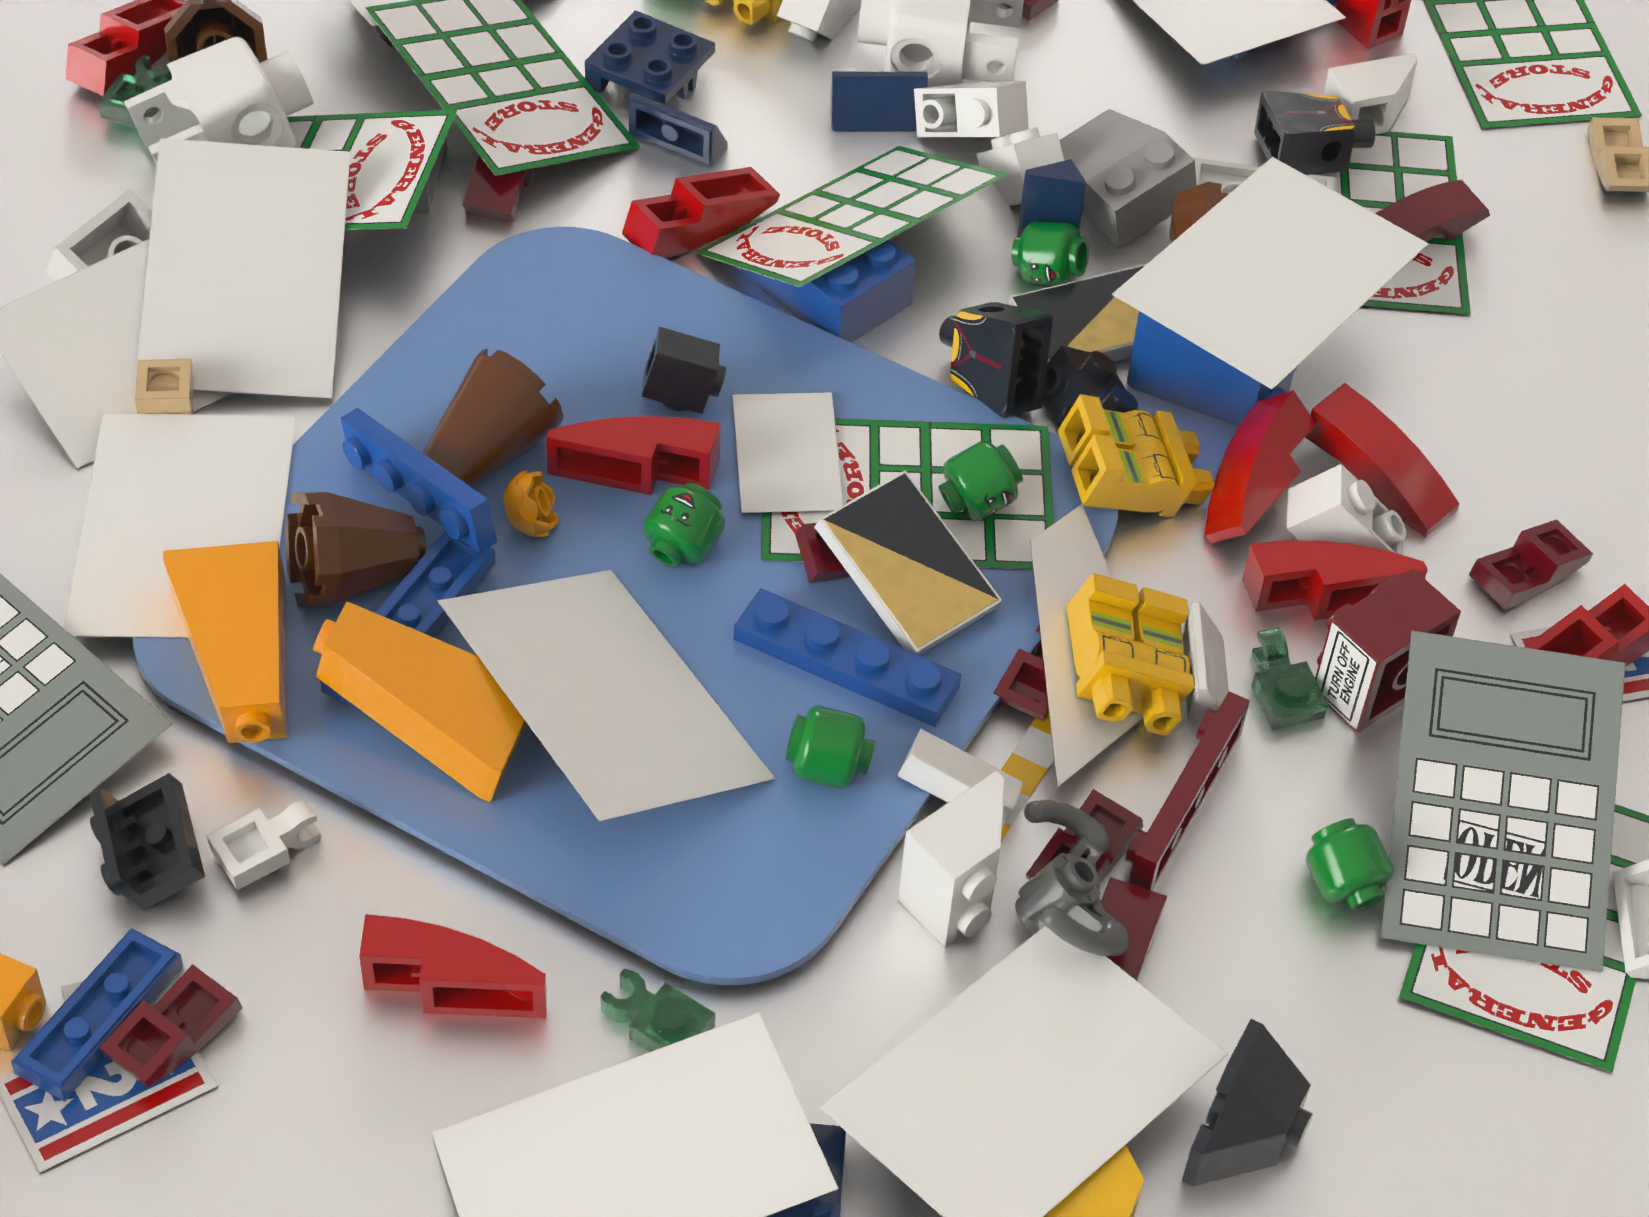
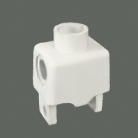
M862 0L858 43L887 46L885 72H927L928 87L961 84L963 78L980 81H1014L1019 38L970 33L969 29L970 22L1021 28L1024 0ZM1005 3L1012 8L1001 9L997 5ZM999 60L1004 64L996 66L992 65L990 61Z
M239 37L227 39L168 63L167 66L172 75L170 81L124 101L142 141L149 148L156 164L158 161L160 138L295 148L296 137L287 116L314 104L301 71L289 50L259 63L247 42ZM152 107L159 108L155 116L144 117L147 109Z

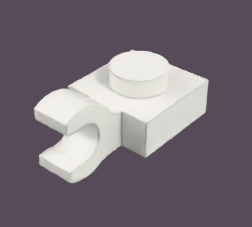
M306 800L290 805L283 812L269 820L262 810L258 808L206 835L212 853L236 890L291 863L287 848L303 849L322 838L321 833L314 825V822L317 821V816Z

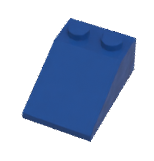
M888 239L801 287L737 267V270L798 319L849 342H853L912 305L916 260Z

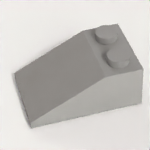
M1106 110L1059 140L1064 161L1072 159L1086 182L1082 213L1119 249L1170 217L1176 193L1197 186L1195 160L1168 134L1114 110Z

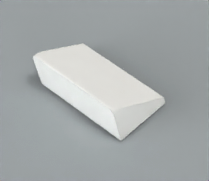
M1191 601V604L1188 605L1189 617L1184 622L1182 637L1184 654L1189 658L1190 674H1193L1195 688L1187 696L1186 700L1188 720H1191V724H1200L1209 708L1218 711L1229 692L1223 637L1200 602Z
M923 729L919 730L897 775L949 803L997 771L1004 777L1002 827L1012 814L1023 785L1022 781Z

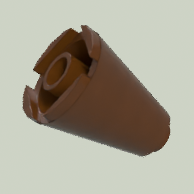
M488 348L482 349L471 363L422 453L472 488L547 436L549 429L559 427L564 418L562 408L556 397L550 404L539 392L546 384L524 363L500 350H496L490 357L488 356Z

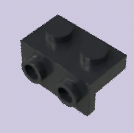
M1061 345L1049 360L1043 401L1058 428L1080 394L1099 397L1104 410L1122 413L1138 410L1137 400L1126 390L1116 373L1117 367L1107 355L1099 351L1088 352Z
M170 773L119 801L101 787L89 794L94 816L90 818V825L95 837L101 844L105 862L101 865V874L106 885L115 895H123L145 910L205 877L183 785Z

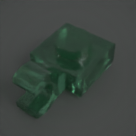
M1279 627L1258 631L1257 638L1262 647L1253 648L1252 656L1261 672L1255 673L1251 687L1272 730L1323 719L1328 703L1307 661L1291 665L1287 642Z

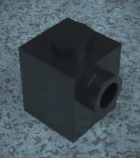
M659 326L644 369L641 397L662 402L672 410H689L703 414L709 395L719 396L725 378L726 367L719 365L720 344Z

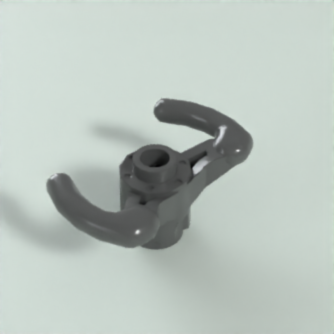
M1052 800L1029 802L1024 808V816L1029 822H1049L1062 825L1071 829L1079 837V840L1067 854L1061 853L1019 889L1018 894L1020 897L1016 900L1015 909L1020 921L1034 934L1046 926L1063 941L1082 951L1099 956L1122 955L1128 947V931L1122 923L1116 921L1113 916L1104 910L1100 900V885L1098 883L1099 877L1096 871V862L1101 855L1108 851L1111 843L1104 825L1086 812L1066 803Z

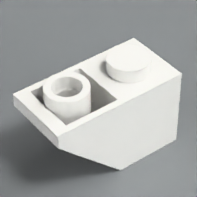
M1414 53L1329 68L1324 95L1339 98L1351 119H1372L1375 124V134L1388 132L1410 96L1418 58Z
M984 81L914 89L917 137H1001L1029 129L1026 81Z
M1038 127L991 139L993 149L977 153L978 162L981 167L1009 174L993 183L1009 206L1021 204L1025 170L1064 161L1058 133L1040 136Z
M1342 464L1288 489L1287 530L1299 541H1328L1356 544L1403 555V540L1406 538V528L1401 517L1394 510L1389 511L1373 495L1369 485L1365 481L1354 477Z

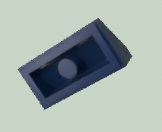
M832 71L830 96L832 130L917 131L914 89L928 87V73Z
M632 92L629 95L630 134L710 166H713L727 150L728 142L717 125Z
M1072 159L1025 170L1017 236H1022L1024 229L1029 223L1039 220L1071 223L1078 230L1080 229L1086 182Z

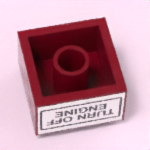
M1414 569L1394 581L1391 579L1382 581L1373 589L1369 596L1353 606L1351 604L1341 606L1328 620L1326 626L1328 633L1323 651L1317 659L1318 669L1312 690L1357 733L1361 732L1404 704L1411 632L1418 631L1453 637L1461 610Z

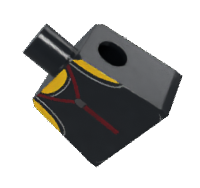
M1261 91L1254 134L1267 160L1274 157L1305 175L1344 172L1349 167L1352 148H1372L1375 141V124L1372 119H1351L1341 100L1335 96Z
M989 302L960 309L956 315L949 316L940 327L939 338L943 344L952 348L950 365L952 381L1003 418L1041 409L1054 315L999 302Z

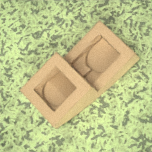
M1592 117L1587 128L1589 143L1597 173L1606 191L1649 192V147H1643L1639 118Z
M192 358L138 360L135 389L137 414H193Z

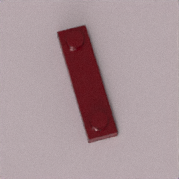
M1229 691L1218 711L1211 708L1206 711L1196 734V740L1200 742L1148 832L1138 829L1128 847L1125 861L1132 864L1128 883L1153 891L1242 734L1250 700Z

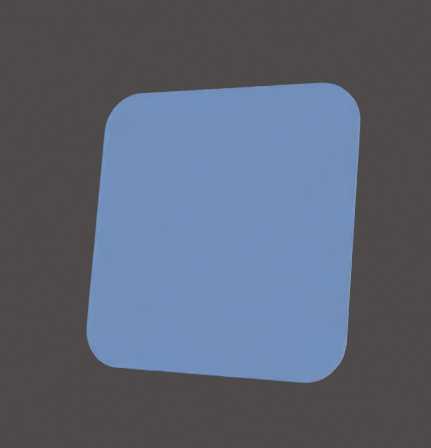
M548 227L526 231L509 237L484 252L293 444L280 542V553L286 584L287 738L266 739L258 743H239L677 976L703 984L746 985L771 980L787 974L813 958L827 944L904 837L906 831L909 830L933 796L929 792L897 776L919 730L923 729L965 751L999 704L1000 696L993 694L1018 649L1032 654L1040 642L1041 636L1039 632H1036L1039 618L1033 570L979 568L1002 599L1001 604L994 611L919 655L962 674L958 692L935 727L733 640L735 623L759 589L762 588L902 648L851 577L809 583L803 562L761 560L762 513H741L733 395L832 392L834 417L840 419L1008 425L1033 424L1016 416L1003 418L976 398L656 254L651 255L647 250L608 233L580 227ZM659 326L720 344L719 365L726 367L725 378L719 396L709 395L703 414L689 410H672L662 402L641 397L644 369ZM488 348V356L491 357L496 350L506 352L524 363L542 379L546 385L539 392L549 404L556 397L561 405L564 418L559 427L585 421L636 416L680 417L721 423L720 461L708 491L715 495L722 504L720 511L725 519V527L704 561L696 565L680 562L677 567L667 566L650 553L651 543L643 531L644 520L662 493L671 486L684 485L657 480L652 495L549 475L547 474L545 437L472 487L488 499L497 543L491 546V548L495 549V565L471 594L612 570L775 779L599 821L526 723L490 803L470 792L364 712L323 693L321 682L316 677L322 654L313 651V648L325 620L328 618L336 622L346 601L375 613L407 575L333 606L308 607L297 605L294 593H302L304 588L302 582H290L287 573L285 542L287 514L298 513L300 504L290 503L292 492H329L411 515L415 525L421 526L424 530L426 552L445 531L443 526L428 515L421 516L418 514L410 502L399 494L386 491L374 476L364 469H356L349 462L342 447V443L346 439L340 418L359 408L422 453L474 358L482 349ZM1049 432L1054 523H1056L1080 506L1082 501L1071 472L1073 466H1069L1060 437ZM526 469L528 473L542 472V482L550 486L555 493V502L552 510L558 516L559 522L549 531L550 534L545 537L527 536L517 531L511 525L505 511L504 491L511 479ZM1083 506L1104 556L1115 535L1118 509ZM451 619L434 637L477 655ZM133 637V648L138 668L142 677L155 694L175 709L225 735L189 638ZM815 705L860 716L866 727L865 738L875 741L867 774L855 772L852 782L843 789L800 779L794 773L793 762L785 760L796 715L806 716L808 710Z

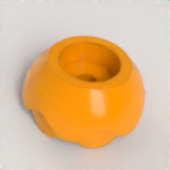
M526 469L519 472L507 485L503 495L505 511L511 525L517 531L527 536L545 537L550 534L549 531L559 522L558 516L552 510L555 502V493L550 486L542 482V472L528 473Z

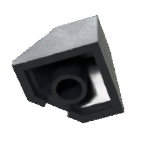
M1250 1019L1216 1088L1217 1094L1205 1121L1208 1125L1201 1124L1192 1144L1182 1178L1183 1182L1191 1186L1276 1166L1287 1143L1298 1148L1308 1129L1313 1113L1303 1109L1311 1084L1260 1022Z

